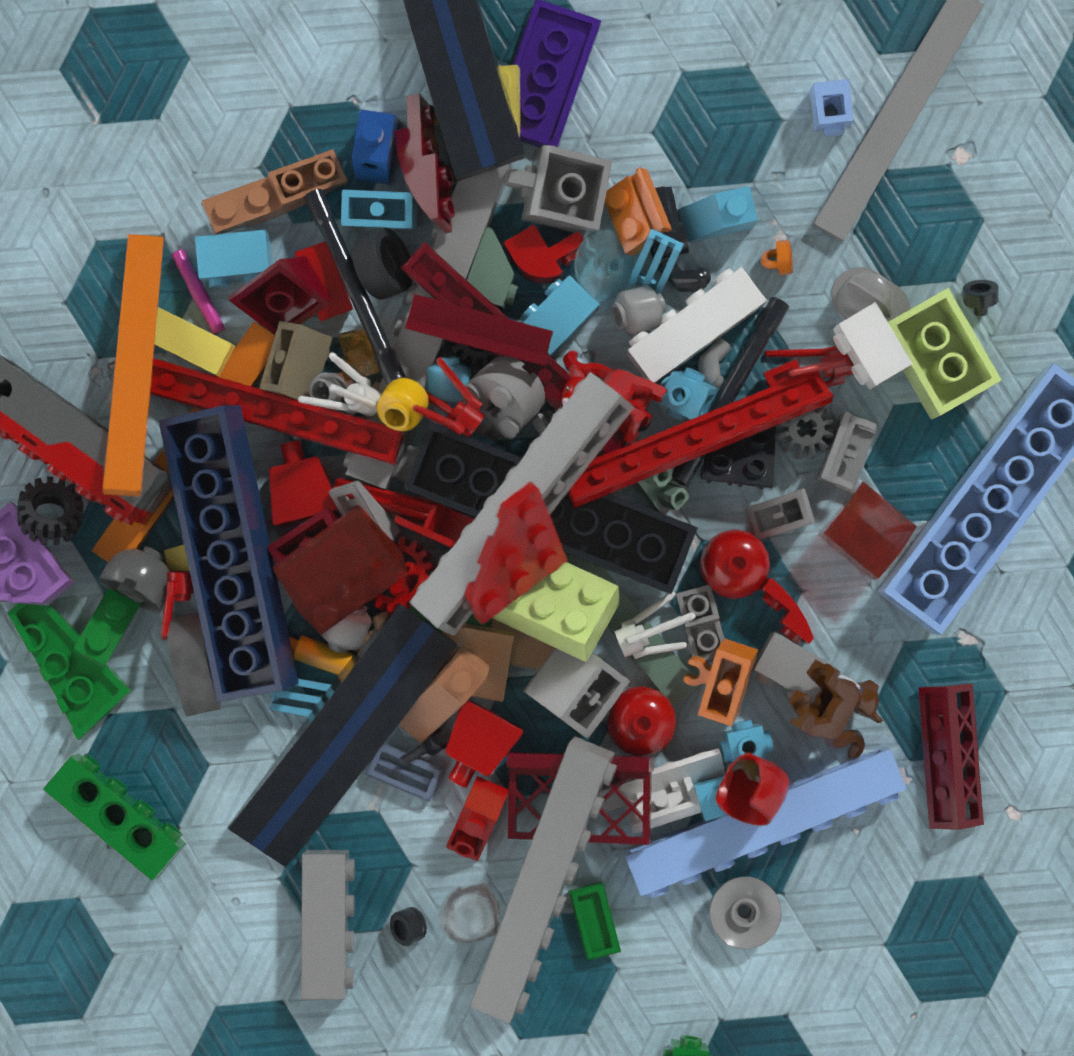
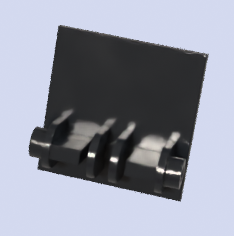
M771 427L705 454L703 465L701 466L700 479L707 480V483H711V481L725 482L728 486H732V483L738 484V487H742V485L757 486L760 490H763L764 487L773 488L776 427Z

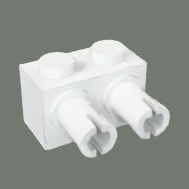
M876 302L839 323L833 329L836 334L833 336V340L837 348L843 355L846 353L849 355L854 364L851 369L855 378L861 385L866 384L869 390L913 364Z

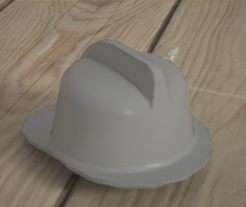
M855 267L844 271L835 280L832 288L833 305L836 311L845 319L875 302L887 322L911 309L907 295L897 285L879 273L865 267Z

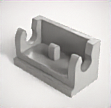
M846 411L842 413L838 418L833 432L834 438L830 440L816 481L852 494L872 439L876 433L877 424Z

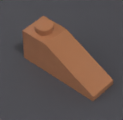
M462 644L441 667L399 723V726L418 742L422 743L462 707L484 683L490 666Z

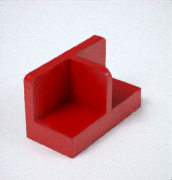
M417 495V497H416V498H420V499H423V500L431 501V500H429V499H427V498H424V497H422V496H420V495ZM434 502L426 521L411 517L404 519L396 515L393 522L453 548L460 539L463 529L475 519L438 502Z

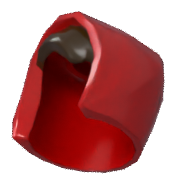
M751 753L743 754L729 765L716 793V804L725 814L733 819L750 825L766 826L776 816L786 799L790 783L788 775L783 769L767 759Z

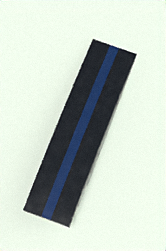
M403 0L445 145L458 182L526 158L479 1Z
M398 602L378 630H374L358 654L351 657L347 665L227 826V829L286 867L393 733L458 646L457 643Z

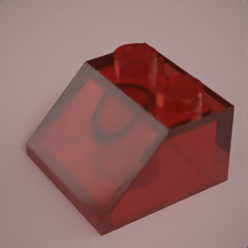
M862 481L818 533V536L870 580H876L883 575L902 552L917 526Z

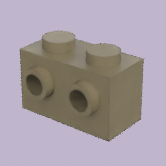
M279 321L259 389L297 400L300 396L310 397V383L316 375L322 373L329 356V348L333 337L301 324Z

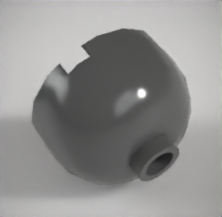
M145 547L143 551L127 549L120 551L111 558L99 578H101V584L107 589H112L127 598L129 597L140 602V608L160 613L165 606L167 572L170 570L162 562L164 556L152 548Z

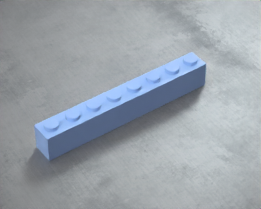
M882 747L859 756L854 760L852 759L790 784L784 803L773 820L766 826L750 825L726 815L706 822L701 820L654 839L650 845H640L623 853L641 897L648 894L649 898H655L667 893L669 885L681 881L682 885H687L701 879V872L714 868L715 872L725 870L735 865L734 859L746 854L748 858L762 855L768 851L767 846L778 841H780L781 845L794 842L801 838L800 832L810 828H813L814 832L826 829L834 824L832 820L844 814L847 818L858 816L867 811L866 805L876 801L880 805L895 801L900 798L898 793L907 788L891 749Z

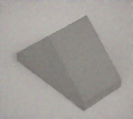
M805 488L747 507L755 536L760 540L815 523Z

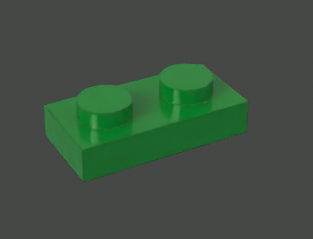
M108 588L74 646L73 652L105 668L140 608V604Z

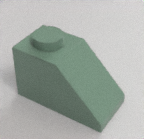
M486 227L467 281L503 312L506 304L512 306L519 286L513 284L515 280L514 272L493 229Z

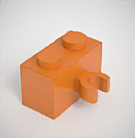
M724 638L716 650L712 667L708 666V663L699 656H692L689 659L688 664L696 666L700 671V675L694 676L687 673L683 681L691 686H697L701 683L706 684L698 711L699 716L729 726L733 725L741 709L758 649Z

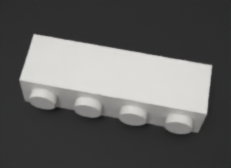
M742 267L734 273L730 268L713 280L716 286L706 293L703 289L698 290L685 300L688 306L679 313L672 309L662 316L661 324L650 334L647 331H642L628 342L631 347L627 350L626 355L643 378L657 384L666 375L671 374L672 371H675L763 307L767 300Z

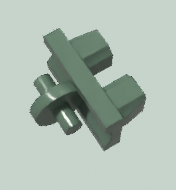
M671 469L632 484L635 491L644 496L653 510L665 515L670 509L679 510L689 499V494L685 488L672 480Z

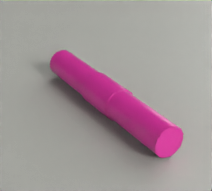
M184 249L175 251L171 254V257L181 273L196 305H198L212 334H220L226 328L214 308L203 283L197 276Z

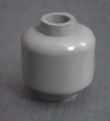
M642 285L618 293L615 303L611 305L612 318L616 327L619 330H624L629 335H636L642 331L658 328L661 324L662 314L666 312L663 296L660 293L656 294L654 289L648 285Z
M342 598L340 602L329 605L320 631L321 636L329 642L328 648L344 654L348 650H357L364 645L371 626V616L366 612L367 607L348 598Z

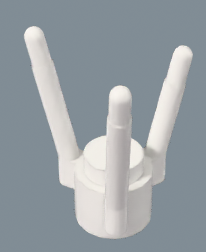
M330 353L329 358L356 381V384H351L347 389L334 384L329 387L330 391L343 396L346 403L306 396L298 398V401L304 404L341 410L352 415L359 412L365 416H373L377 413V403L381 392L370 387V379L361 376L335 353Z
M672 592V595L668 593L632 619L622 622V628L614 631L625 658L633 655L635 659H638L645 655L670 652L687 647L685 642L650 647L644 646L650 644L649 637L695 619L693 612L644 630L642 624L635 627V625L675 598V592Z

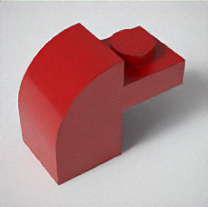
M535 225L530 226L504 242V250L517 271L526 279L540 284L553 283L558 278L561 280L563 272L559 265L563 263L566 267L583 257L581 252L585 250L586 246L585 240L580 232L577 231L548 248Z

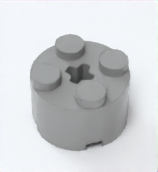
M509 356L496 357L486 364L465 385L473 397L483 403L479 410L485 414V417L474 432L480 435L488 434L499 439L514 438L538 414L545 402L544 388L539 377L534 372L529 374L522 368L523 362ZM462 396V401H463V403L466 404L467 401H466L465 398Z

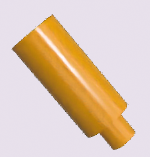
M301 635L299 640L289 637L294 660L336 675L340 674L351 657L355 655L351 652L344 654L335 652L328 648V644Z

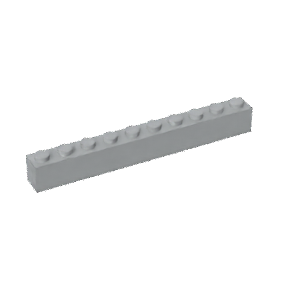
M511 163L457 182L456 187L450 186V197L455 207V217L451 218L452 232L445 234L436 224L433 227L431 238L435 239L432 249L466 280L485 228H489L505 187L503 185L506 170L508 171V169L512 168ZM413 283L406 299V303L410 304L406 317H399L393 335L398 337L394 350L406 377L418 382L426 389L427 368L436 363V359L441 355L446 340L405 329L414 294L434 299L422 287ZM382 378L381 383L375 381L372 387L379 390L381 394L387 386L384 378ZM377 413L373 416H361L363 419L384 424ZM411 430L405 431L395 466L347 452L343 467L348 468L346 475L369 485L389 490Z

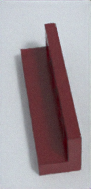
M414 294L405 329L543 366H546L547 353L553 331L417 294Z
M973 683L918 687L929 829L961 830L984 825ZM957 692L961 693L960 710L957 708ZM961 730L964 732L963 745L960 744ZM964 766L967 769V778L965 781L963 780L962 771ZM967 801L970 807V818L966 819L965 809Z

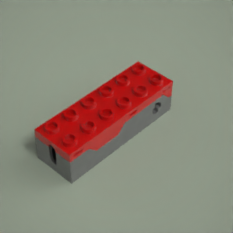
M0 355V437L7 441L10 439L20 445L18 449L31 459L39 460L45 465L49 464L47 470L62 481L67 480L73 485L78 484L75 490L92 502L95 500L101 505L106 504L107 506L104 511L119 522L124 521L131 526L134 522L146 525L172 489L169 472L145 456L141 497L103 494L109 430L16 363Z

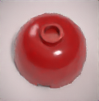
M739 529L725 530L710 538L702 549L699 561L700 576L704 583L709 585L716 595L729 599L746 598L757 592L767 580L770 569L769 554L762 541L752 533Z
M646 686L630 687L624 690L606 716L607 732L615 746L624 753L633 756H652L665 749L673 739L677 725L675 710L669 699L658 690Z

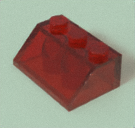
M360 505L273 565V570L299 613L321 635L408 575L402 551Z

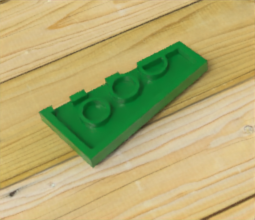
M17 603L7 612L26 648L35 658L45 682H48L57 698L56 702L62 713H65L77 740H81L133 691L108 664L103 668L73 652V648L81 635L51 603L49 605Z

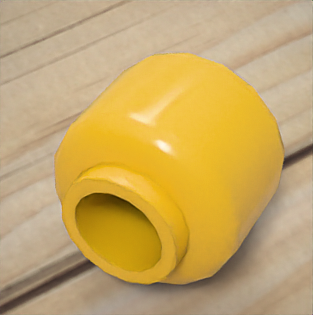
M408 378L395 379L386 386L377 403V414L381 421L393 430L403 432L412 430L424 416L415 412L413 406L419 405L427 409L429 405L428 395L425 389L414 380Z

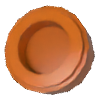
M789 240L776 241V249H769L761 255L760 262L762 266L766 269H778L779 276L792 275L791 242ZM777 257V260H769L770 258Z

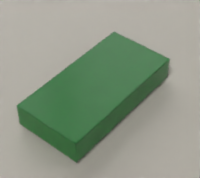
M603 881L569 890L587 961L620 953L621 949Z

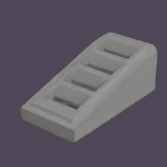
M359 481L342 485L329 491L331 498L363 551L390 544L399 534L400 529L393 522L394 520ZM353 493L355 498L350 500L346 495Z

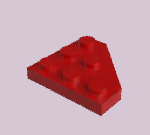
M531 481L500 504L496 514L500 521L494 535L487 536L477 561L481 567L475 582L469 581L464 596L474 617L482 625L568 561L541 492Z

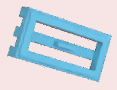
M651 229L628 283L635 285L636 281H638L642 285H648L655 289L656 294H661L684 244ZM656 240L660 242V245L646 275L641 270L653 242ZM667 246L673 248L660 280L654 279L653 277Z
M299 678V684L295 685L327 691L331 684ZM285 690L275 691L272 694L273 699L270 710L308 717L313 711L312 709L280 704L281 697L318 704L322 697Z

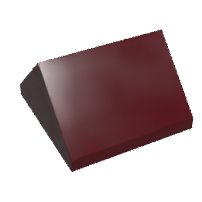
M306 256L279 259L229 296V301L274 335L276 334L279 321L302 324L330 304V298Z

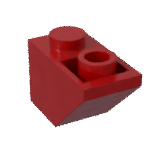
M476 776L445 848L456 852L460 856L468 857L478 862L497 822L509 790Z

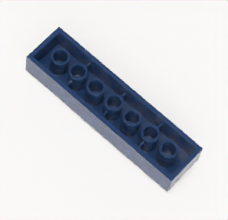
M223 405L158 420L217 702L281 691L299 684L274 561L267 548L270 542L241 405Z

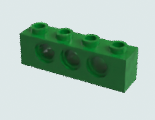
M88 754L70 756L43 790L151 881L158 878L187 844L181 839L183 834L171 823L166 822L163 824L153 816L155 810L145 801L139 799L136 802L126 793L128 791L127 786L113 776L109 779L99 771L101 765ZM86 782H91L97 787L98 794L95 800H89L85 797L83 787ZM113 805H119L123 808L125 819L122 823H117L111 818L110 809ZM139 828H146L151 832L152 843L149 846H145L138 841L137 832Z

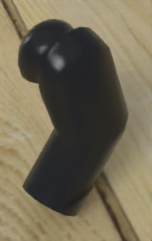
M669 258L658 267L661 273H663ZM675 263L668 281L679 292H697L700 289L706 288L707 284L711 281V275L703 267H699L697 270H682Z

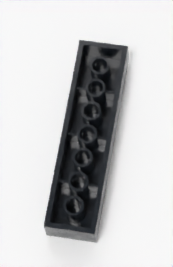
M429 422L403 489L477 517L482 511L485 501L496 493L504 483L508 472L517 466L522 458L465 435H458L452 430ZM612 493L573 508L566 494L550 514L565 553L671 595L698 529L696 526Z

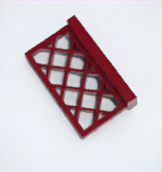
M507 753V767L509 768L507 839L533 840L538 825L531 832L517 831V816L527 807L540 821L542 815L531 802L544 790L550 795L551 788L549 785L556 779L565 754ZM614 755L612 764L617 765L613 778L623 779L616 785L611 781L609 786L612 789L603 799L605 802L616 793L629 808L616 821L601 808L600 814L611 826L601 835L591 834L589 842L650 845L654 757ZM518 775H531L541 785L528 799L518 790ZM539 775L551 777L545 782ZM629 778L643 779V795L633 804L619 788ZM519 798L523 804L517 809ZM642 801H643V814L637 809V806H638ZM632 811L642 821V836H628L618 825ZM615 829L621 836L608 834Z

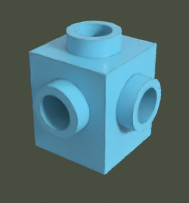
M686 367L685 371H672L671 375H666L661 386L668 390L663 400L658 402V404L668 408L666 414L686 421V418L693 419L708 413L719 388L704 382V374Z
M748 719L734 722L730 730L723 731L725 740L720 741V747L724 762L730 761L731 764L739 756L745 754L742 746L746 741H753L755 744V749L751 754L770 761L768 752L774 751L773 742L769 730L763 731L762 725L752 724V720Z

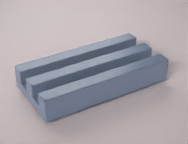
M384 743L370 761L365 775L430 802L444 768L421 758H416L409 762L434 773L433 778H429L380 757L382 751L397 758L407 754V752ZM379 764L428 785L427 792L375 770L376 765Z

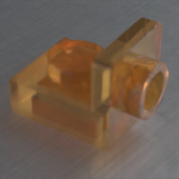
M364 328L340 333L338 339L344 353L343 360L361 376L378 373L379 367L375 360V353ZM341 369L344 380H352V378Z

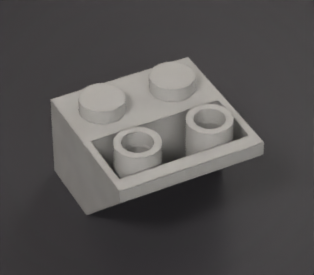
M554 648L523 692L588 739L630 683V680L594 653L590 655L587 662H584Z

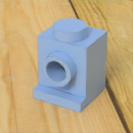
M849 79L813 83L809 91V99H811L815 132L823 131L825 137L844 134V128H849L854 121ZM832 108L836 116H826L824 109Z

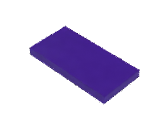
M535 0L513 65H518L520 68V141L539 148L543 145L559 147L601 26V20L543 0Z

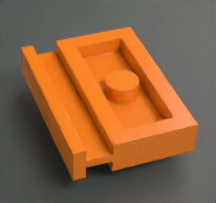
M641 167L636 170L637 173L633 176L625 177L608 189L605 197V205L625 254L631 256L642 250L651 229L660 233L672 230L649 172Z

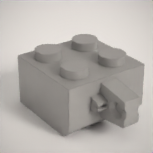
M543 145L534 152L532 165H527L525 171L513 168L508 169V171L506 170L503 185L521 190L520 197L525 198L521 220L574 233L579 231L580 234L588 236L599 231L612 161L555 146Z

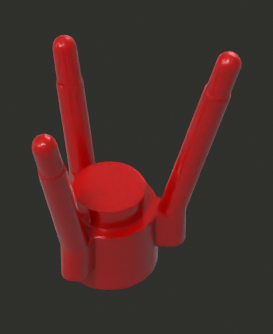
M836 346L824 349L767 350L764 353L766 357L825 356L820 358V363L790 370L789 375L794 377L822 371L825 378L830 377L829 380L825 381L828 388L844 384V377L854 375L851 369L854 364L847 353L843 355L837 350Z
M439 357L436 359V363L467 403L465 404L459 400L454 408L426 391L428 401L447 413L448 417L446 418L419 405H414L413 410L450 428L458 435L463 433L470 437L485 417V414L479 410L483 403L473 397L452 369Z
M190 571L167 572V594L161 638L163 640L167 639L174 601H190L191 594H194Z

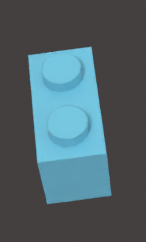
M342 190L341 226L417 229V201L411 192Z
M266 230L195 237L199 279L205 285L209 284L211 289L229 288L231 286L230 282L244 281V284H246L273 264L271 240Z
M570 275L563 282L559 278L556 279L544 293L548 297L539 306L533 303L520 317L525 324L553 331L547 353L550 357H553L599 310L600 304Z

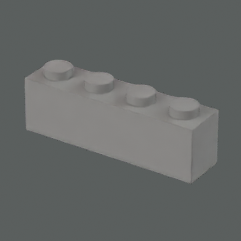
M306 850L302 854L301 1000H344L348 989L354 988V967H348V953H354L355 934L354 931H348V917H354L355 896L349 895V881H354L355 860L349 859V850Z

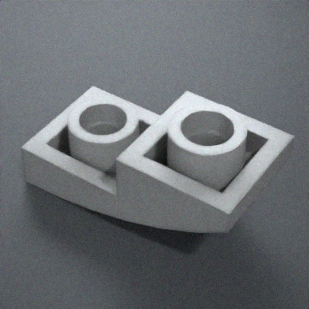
M706 585L677 593L676 598L681 616L691 612L695 614V619L683 624L691 655L699 656L705 661L714 660L716 650L724 640V635L711 587Z

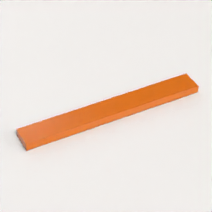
M128 234L103 494L141 497L164 237Z
M254 321L233 350L220 377L253 387L265 371L275 335ZM193 407L189 413L201 411L202 409ZM163 449L155 463L169 472L165 450ZM173 488L146 525L134 522L131 526L124 521L119 522L114 518L92 549V552L109 562L114 555L122 550H138L174 500Z

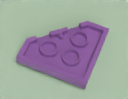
M9 502L0 510V602L49 605L75 582L49 547L41 545L40 537L33 542L29 540L30 532L26 535L21 532V526H18L17 505L13 502Z

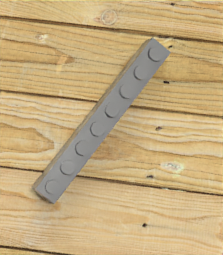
M590 372L584 380L576 385L573 395L566 404L554 413L550 424L540 437L533 440L528 448V452L518 465L508 472L504 483L496 493L485 501L482 511L475 520L463 529L460 539L453 548L441 557L438 567L431 576L419 585L416 595L409 603L438 629L455 636L472 614L464 593L469 581L475 582L481 567L477 561L487 536L494 535L500 521L496 517L500 504L531 481L539 488L550 515L633 410L634 406Z
M574 737L568 744L470 1007L509 1024L516 1013L523 1014L530 994L525 992L528 981L535 982L542 966V962L537 960L541 948L544 950L548 949L555 931L549 928L553 916L560 917L567 897L561 894L565 884L572 885L577 874L579 864L574 863L578 850L584 852L590 840L592 832L586 830L591 817L597 819L602 808L604 799L599 797L603 784L609 786L615 774L617 765L612 764L614 752Z

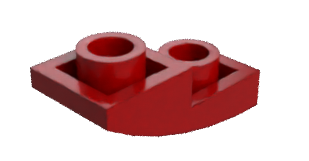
M325 240L295 251L296 257H307L330 298V304L317 313L320 321L322 322L353 310L352 302Z
M767 578L759 590L765 594L762 600L777 612L781 608L785 610L784 614L777 621L784 627L781 633L797 645L800 641L804 644H810L814 638L802 611L782 586L773 578Z

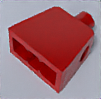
M301 440L281 444L280 448L284 464L269 468L273 525L281 527L305 521L325 508L340 512L329 494V491L334 487L321 458L317 456L305 459Z
M468 699L459 709L445 751L446 755L457 760L448 779L467 788L475 771L489 777L521 737L524 729Z

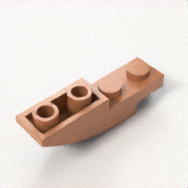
M334 149L268 172V177L204 199L201 205L214 235L224 234L246 226L248 229L306 204L304 196L310 191L323 189L326 195L346 184L347 179Z

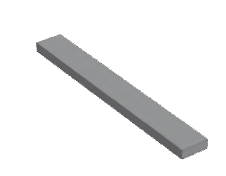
M946 0L812 225L813 227L840 243L844 242L985 4L978 0Z

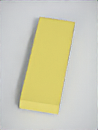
M158 307L155 345L220 377L235 345Z

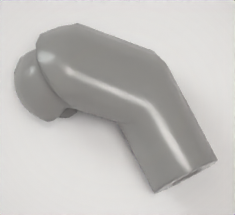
M721 337L698 360V372L705 375L703 381L717 388H720L723 384L719 362L732 350L731 346Z

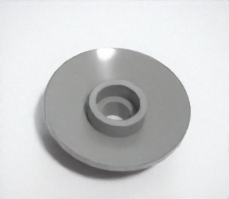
M737 877L724 883L714 894L710 905V920L715 932L725 943L740 949H752L765 944L774 936L781 921V906L777 895L765 882L753 877ZM746 904L750 906L748 916L741 917L738 915V908L741 905Z

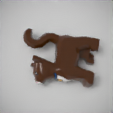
M815 659L808 669L807 675L821 689L816 694L813 703L811 696L799 690L795 691L789 700V704L799 718H792L790 723L807 735L820 738L829 748L841 749L851 743L847 756L849 759L854 760L864 751V737L859 730H845L853 711L876 723L883 721L876 713L879 703V685L872 680L856 683L852 679L840 675V671L832 665L824 664Z

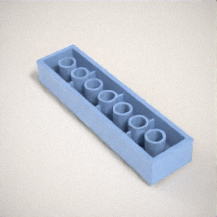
M1055 363L1040 372L876 591L931 634L942 635L1074 458V378Z

